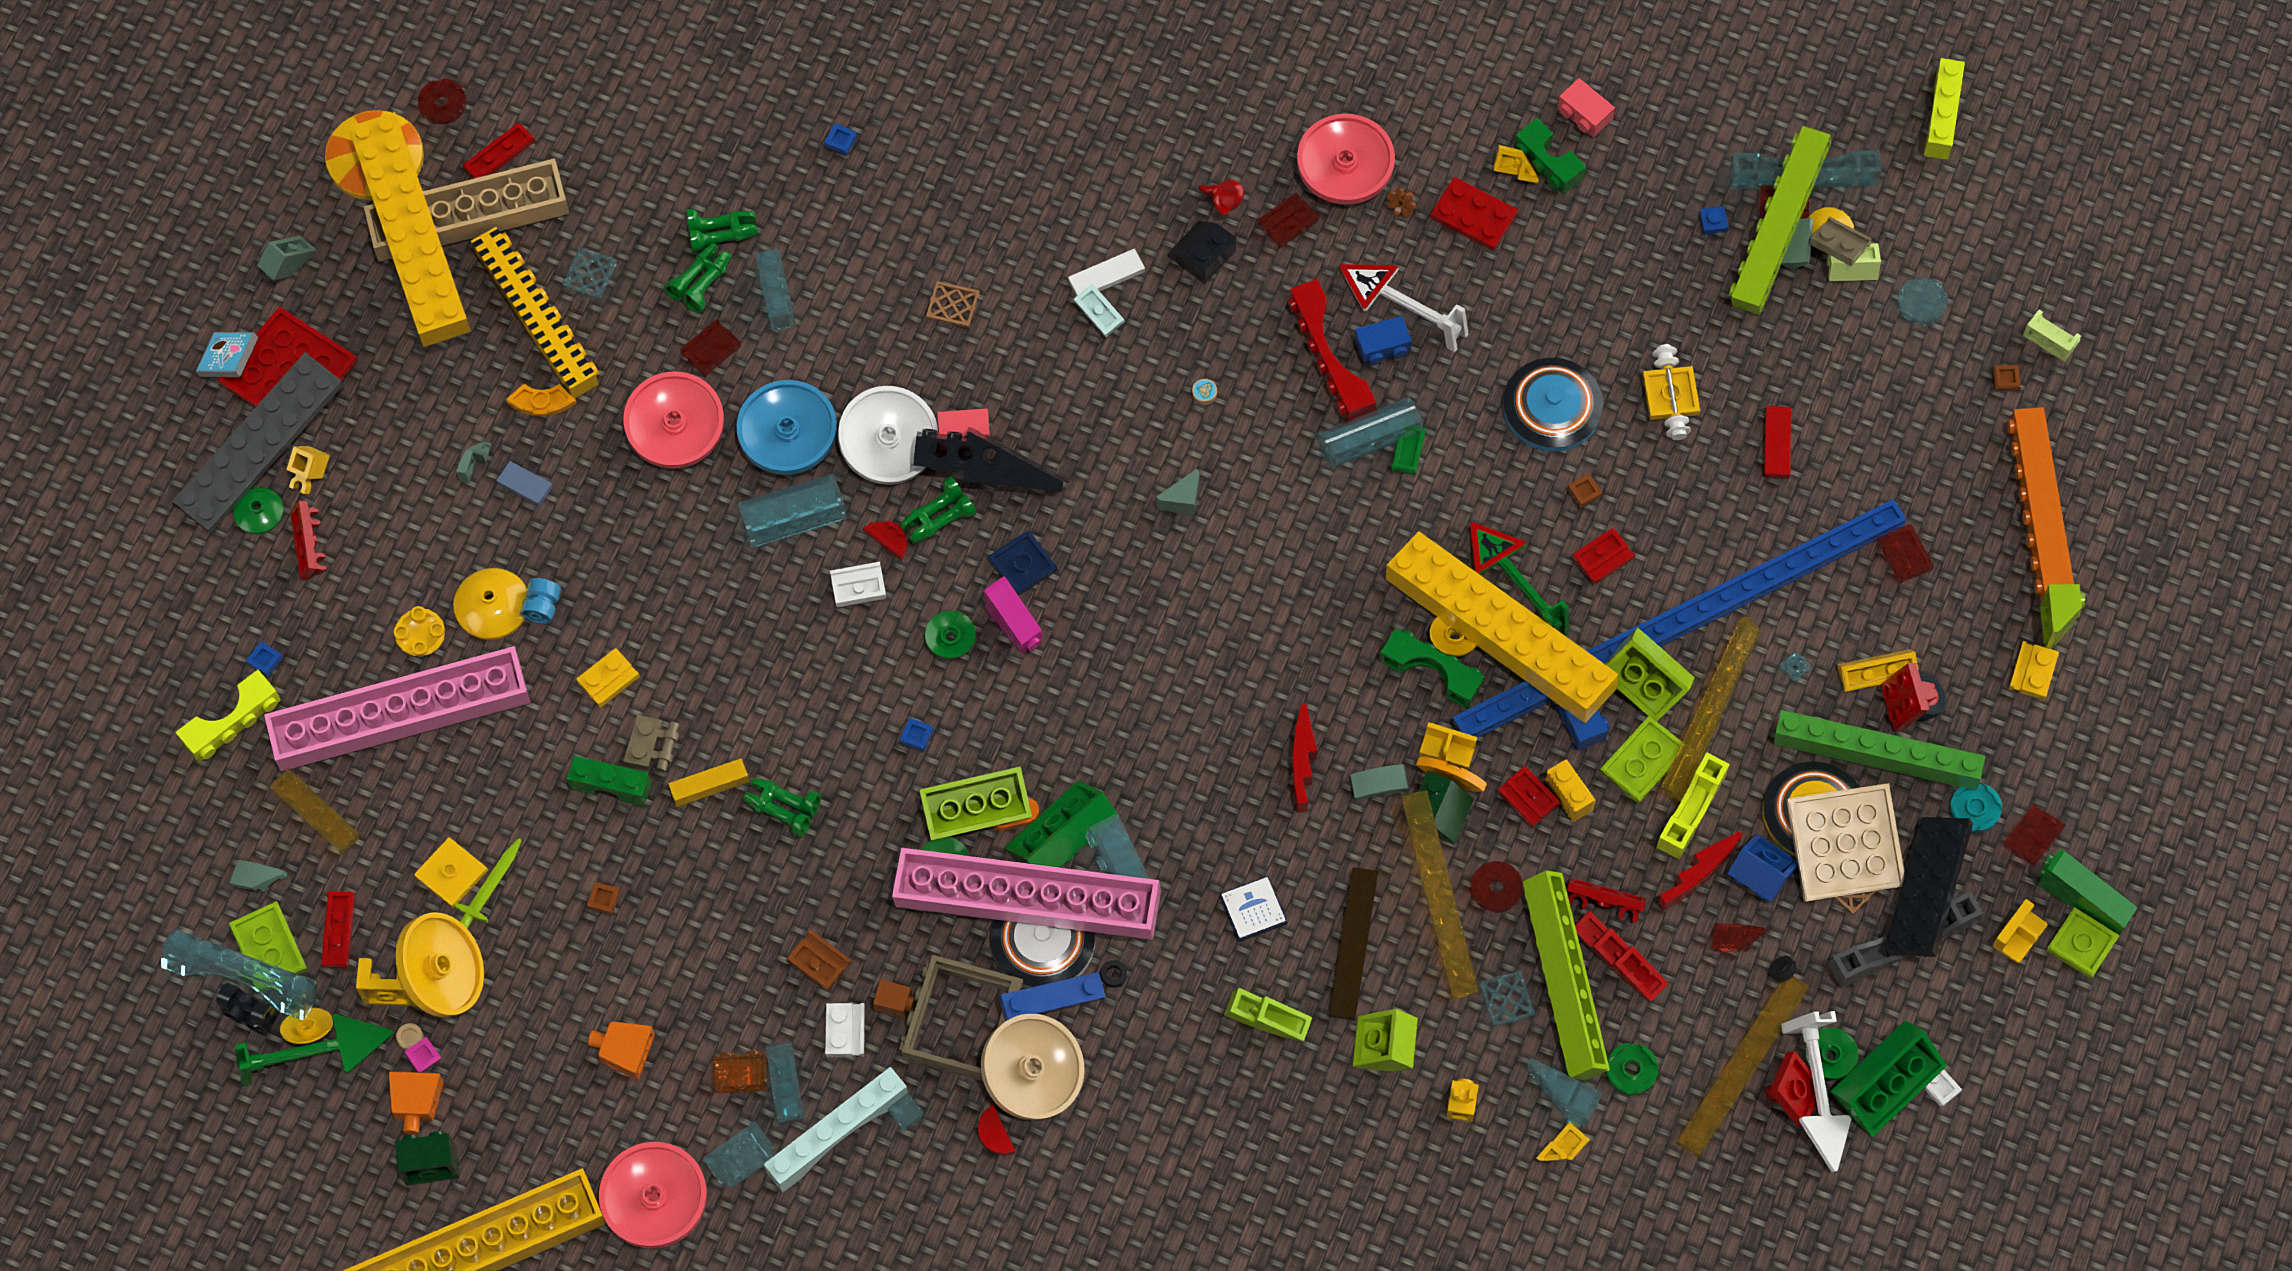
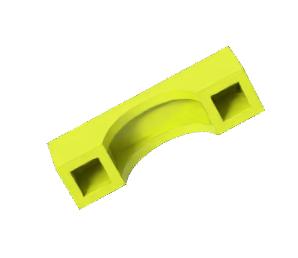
M1940 59L1934 84V101L1924 156L1945 160L1949 158L1953 145L1965 62Z
M256 670L237 685L239 701L230 715L217 721H207L195 717L176 731L182 744L199 763L212 757L219 747L224 743L228 744L233 741L237 733L244 728L251 727L255 724L258 717L265 712L272 711L278 702L281 701L277 691L259 670Z
M1709 753L1705 754L1685 796L1659 838L1658 849L1680 860L1725 779L1729 763Z

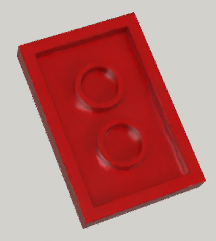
M1454 177L1431 212L1430 219L1495 251L1516 218L1518 209Z

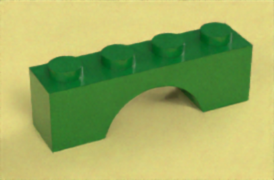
M1395 628L1380 653V662L1401 674L1410 668L1418 666L1434 669L1443 677L1446 683V698L1467 710L1471 707L1484 685L1485 676L1482 675L1480 670L1473 666L1467 667L1463 665L1455 656L1439 652L1433 644L1423 643L1415 639V636L1406 630L1401 631Z

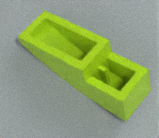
M1241 988L1232 991L1224 1016L1243 1024L1300 1042L1305 1040L1312 1017L1269 997L1261 998Z

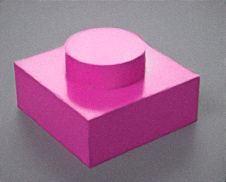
M427 1037L404 1051L405 1056L417 1073H422L441 1060L440 1055Z

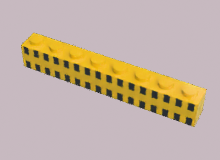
M494 227L471 240L474 253L568 393L577 398L598 386L596 376L599 372L592 361L587 362L585 359L586 352L582 345L574 343L572 340L574 335L567 324L563 326L560 322L561 315L557 308L549 306L547 303L549 298L542 287L537 288L535 282H537L530 269L525 270L523 267L524 261L519 252L512 251L510 248L512 243L505 232L501 234L498 228Z

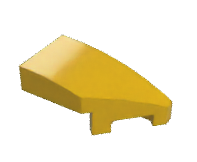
M1502 145L1498 146L1493 165L1494 171L1517 175L1518 180L1538 183V175L1522 150Z
M1569 1122L1559 1135L1545 1147L1537 1159L1539 1161L1573 1160L1590 1142V1139Z

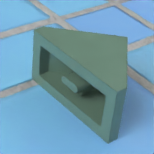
M1197 469L1156 496V507L1160 511L1195 515L1200 482L1199 471Z

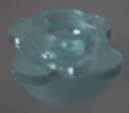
M1794 652L1787 661L1781 662L1780 669L1783 672H1787L1792 681L1797 682L1804 673L1810 672L1811 665L1806 662L1803 656Z

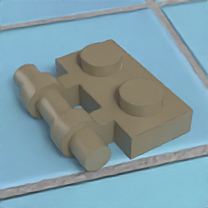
M637 715L624 758V764L650 770L651 763L654 761L658 762L657 771L666 772L667 766L671 764L673 758L671 754L673 745L678 741L679 734L677 732L679 724L670 722L668 730L664 731L661 730L663 726L662 720ZM658 740L664 741L662 750L659 752L655 751Z

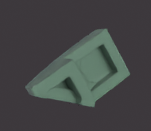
M481 442L465 451L456 471L460 482L470 484L476 461L486 463L491 443Z
M238 860L229 884L235 888L255 891L260 889L262 892H266L269 890L268 886L279 878L281 880L285 879L287 873L270 866Z

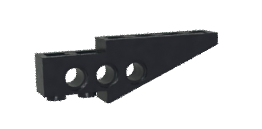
M968 427L967 437L962 436L961 432L948 431L947 435L937 434V430L928 428L922 429V432L917 431L914 466L963 471L962 481L1061 492L1063 490L1064 477L971 427ZM938 443L946 445L948 450L944 454H938L934 451L933 447ZM962 446H968L972 449L973 453L968 457L960 455L958 450ZM987 449H994L998 455L995 459L989 460L983 453Z

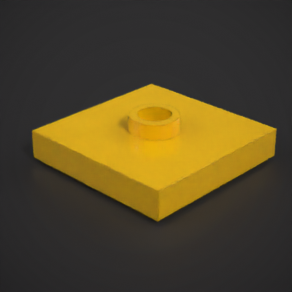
M448 837L414 876L450 907L454 908V905L465 897L488 872V869Z

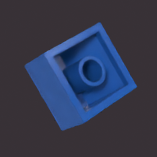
M1757 833L1742 848L1727 874L1732 876L1738 884L1746 885L1754 890L1758 897L1772 902L1779 895L1798 866L1794 856Z

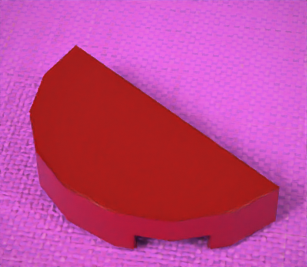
M880 521L876 523L871 522L863 528L864 533L902 561L907 552V540L905 532L899 525L891 521Z
M990 1106L979 1119L978 1134L980 1142L988 1151H992L995 1154H1002V1156L1016 1154L994 1106Z

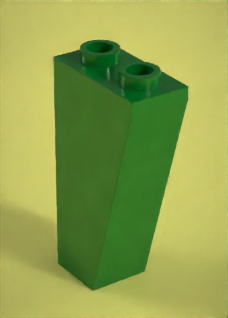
M2062 849L2058 851L2056 856L2053 854L2049 855L2038 874L2042 878L2038 887L2069 906L2077 908L2118 935H2121L2137 909L2134 904Z

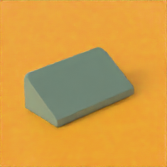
M1813 219L1799 220L1782 261V266L1795 270L1810 262V238L1812 237Z

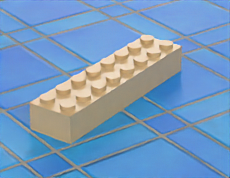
M555 158L423 191L441 246L476 238L494 227H497L499 231L569 214ZM375 204L364 206L378 261L392 259L393 257Z

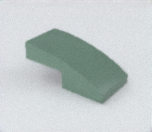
M1403 764L1379 767L1350 774L1354 796L1358 801L1380 794L1389 796L1409 790L1405 765Z

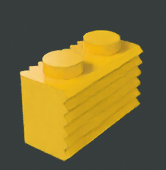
M1568 760L1562 761L1547 771L1545 784L1548 785V789H1551V793H1554V796L1560 801L1562 809H1565V813L1568 814L1572 822L1577 821L1594 810L1596 800Z

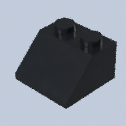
M1198 221L1170 250L1167 257L1203 284H1206L1236 252V237L1218 223Z

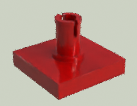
M1795 1051L1786 1052L1773 1084L1766 1087V1096L1768 1099L1770 1098L1769 1101L1771 1102L1777 1101L1797 1127H1802L1799 1118L1811 1116L1816 1104V1096L1811 1070Z

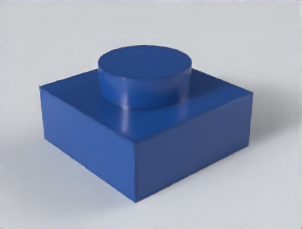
M835 123L824 142L825 148L847 156L857 138V132Z
M1724 206L1700 209L1699 216L1704 235L1728 232L1729 226Z
M260 642L247 658L246 663L253 669L259 670L264 676L269 677L283 657L281 653Z
M909 718L900 738V744L924 752L934 731L933 726Z

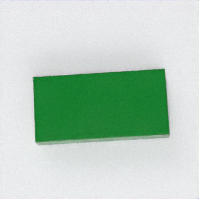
M1401 424L1391 471L1416 476L1426 428Z

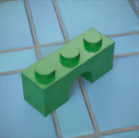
M1536 118L1515 135L1514 148L1522 150L1533 169L1537 173H1542L1547 178L1549 185L1555 190L1558 189L1564 195L1585 178L1587 166L1571 150L1560 157L1549 155L1546 150L1552 146L1554 134Z
M574 756L567 777L571 790L596 795L597 790L606 791L616 795L621 802L645 807L652 785L648 772Z

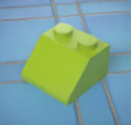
M2080 584L2048 585L2040 603L2045 648L2052 649L2073 627L2076 619L2080 617V610L2085 607V595L2080 593Z
M1398 1009L1358 1016L1353 1067L1391 1072L1412 1069L1418 1018Z

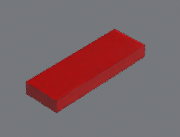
M518 122L462 165L463 169L472 179L491 175L535 143V139Z
M1766 406L1764 477L1789 479L1791 407Z
M328 891L321 958L322 968H349L355 905L354 892Z

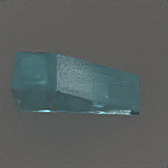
M792 1041L766 1046L778 1122L782 1123L805 1118Z
M1530 1058L1527 1071L1559 1112L1574 1126L1581 1127L1582 1125L1587 1128L1601 1101L1603 1093Z

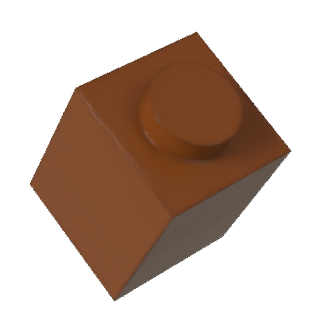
M880 980L873 1002L874 1011L905 1020L907 1012L913 1010L915 1003L911 987Z

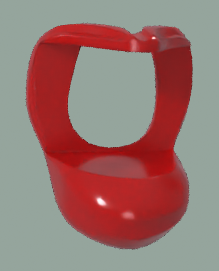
M1226 180L1218 185H1200L1198 187L1203 194L1213 197L1215 208L1223 216L1237 208L1244 198V188L1236 180Z

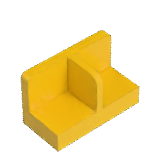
M1428 722L1419 756L1446 761L1447 764L1468 770L1476 748L1477 737Z
M2027 899L1993 944L1995 949L2017 964L2022 961L2048 925L2047 922L2031 912L2034 904Z

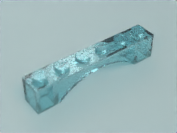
M1880 150L1853 151L1845 155L1825 159L1814 187L1877 186L1881 175ZM1733 153L1729 167L1731 189L1774 188L1777 176H1782L1784 168H1782L1784 160L1767 157L1759 153Z
M174 929L162 944L161 968L183 976L209 973L235 979L259 992L279 1012L303 1021L315 1006L316 981Z

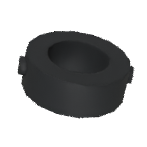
M1781 956L1770 965V976L1778 982L1787 981L1796 973L1797 963L1789 956ZM1787 966L1785 970L1779 972L1782 967Z
M1117 960L1106 962L1101 969L1103 983L1111 988L1123 986L1127 978L1125 965ZM1111 968H1117L1122 974L1118 979L1111 980L1106 975L1107 971Z

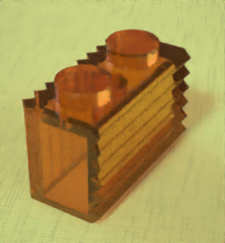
M752 1050L747 1051L746 1055L722 1052L719 1054V1057L714 1056L713 1083L715 1093L768 1091V1059L766 1054H762L761 1051Z

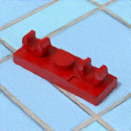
M298 501L290 511L299 577L301 580H308L313 573L322 574L327 569V566H321L316 562L322 561L325 558V554H315L316 535L313 533V529L319 526L320 521L310 518V516H316L318 509L313 507L308 509L307 501Z
M1570 878L1567 891L1572 892L1568 898L1570 905H1572L1575 897L1582 898V908L1584 909L1588 904V897L1597 900V904L1611 908L1612 905H1621L1619 918L1622 919L1624 912L1630 910L1634 914L1632 922L1638 920L1639 911L1644 910L1646 903L1645 897Z

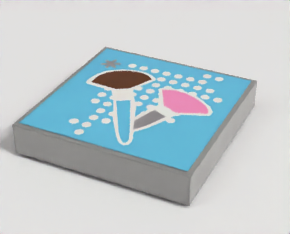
M214 332L196 369V373L200 377H240L256 344L257 335L254 332Z

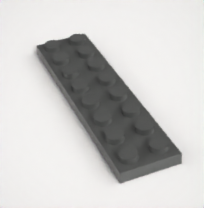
M305 352L172 502L208 532L212 533L343 386V382Z

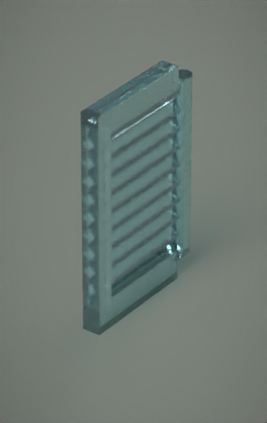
M753 1122L704 1156L703 1160L720 1184L724 1186L727 1183L732 1189L774 1157L771 1152L775 1148L758 1124Z

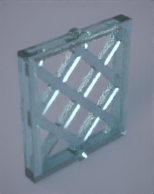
M579 248L563 283V287L601 299L618 261L599 252L596 253ZM584 254L594 256V258L586 261ZM581 256L583 263L577 265ZM600 259L610 261V263L602 266ZM596 261L599 268L591 271L588 264ZM585 266L588 272L579 275L577 269ZM610 267V269H609V271H608V273H607V275H606L604 269ZM601 271L604 277L595 280L593 274ZM573 272H575L577 277L571 279ZM590 276L592 282L584 285L582 278ZM579 280L581 287L573 286L570 283ZM603 282L601 289H599L598 284ZM591 286H595L597 292H592L586 289Z
M1521 971L1503 976L1499 975L1496 978L1479 983L1493 1027L1511 1022L1515 1023L1518 1020L1535 1016ZM1517 978L1513 986L1505 982V979ZM1519 980H1520V983H1521V986H1522L1523 991L1520 990V989H1518V988H1516V986H1517ZM1499 983L1496 990L1488 987L1487 984ZM1502 985L1510 988L1507 996L1498 992ZM1486 990L1493 993L1490 1000L1488 999ZM1513 991L1522 995L1519 1002L1510 998ZM1496 996L1504 999L1501 1007L1492 1003ZM1524 998H1526L1528 1007L1522 1005ZM1507 1002L1516 1006L1513 1013L1504 1009ZM1491 1007L1498 1010L1495 1018ZM1519 1008L1527 1011L1525 1015H1515ZM1501 1013L1510 1016L1509 1019L1503 1021L1498 1020Z

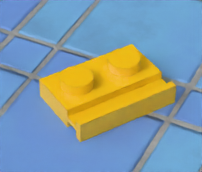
M2023 641L2009 690L2014 689L2022 694L2045 700L2059 652L2035 644L2033 646Z
M615 648L576 678V680L601 708L640 678V675L618 649Z

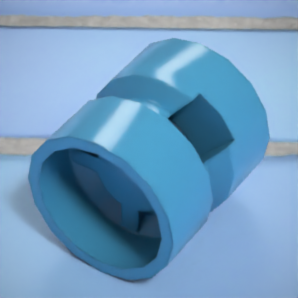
M532 578L526 591L528 598L524 599L520 610L521 616L535 623H551L556 610L553 604H557L561 587L547 579Z

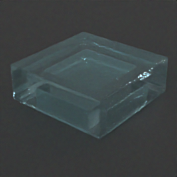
M909 1093L887 1109L903 1131L925 1115L924 1111Z

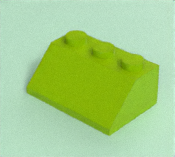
M1638 627L1618 646L1605 663L1606 666L1619 674L1617 689L1656 721L1690 690L1695 678Z

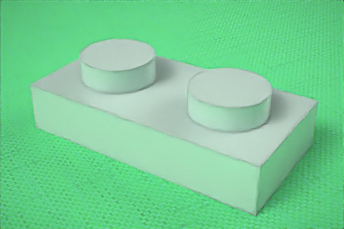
M1093 284L1074 298L1077 306L1105 337L1125 322L1122 316Z

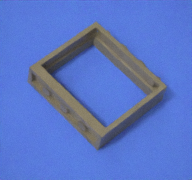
M932 955L930 963L927 962L923 969L922 977L925 978L923 986H918L914 1001L917 1002L915 1011L911 1010L908 1015L907 1026H910L907 1035L903 1034L899 1050H902L903 1060L983 1081L981 1068L915 1050L938 974L940 972L1007 990L1008 993L1023 990V979ZM1003 1011L998 1026L1005 1022Z

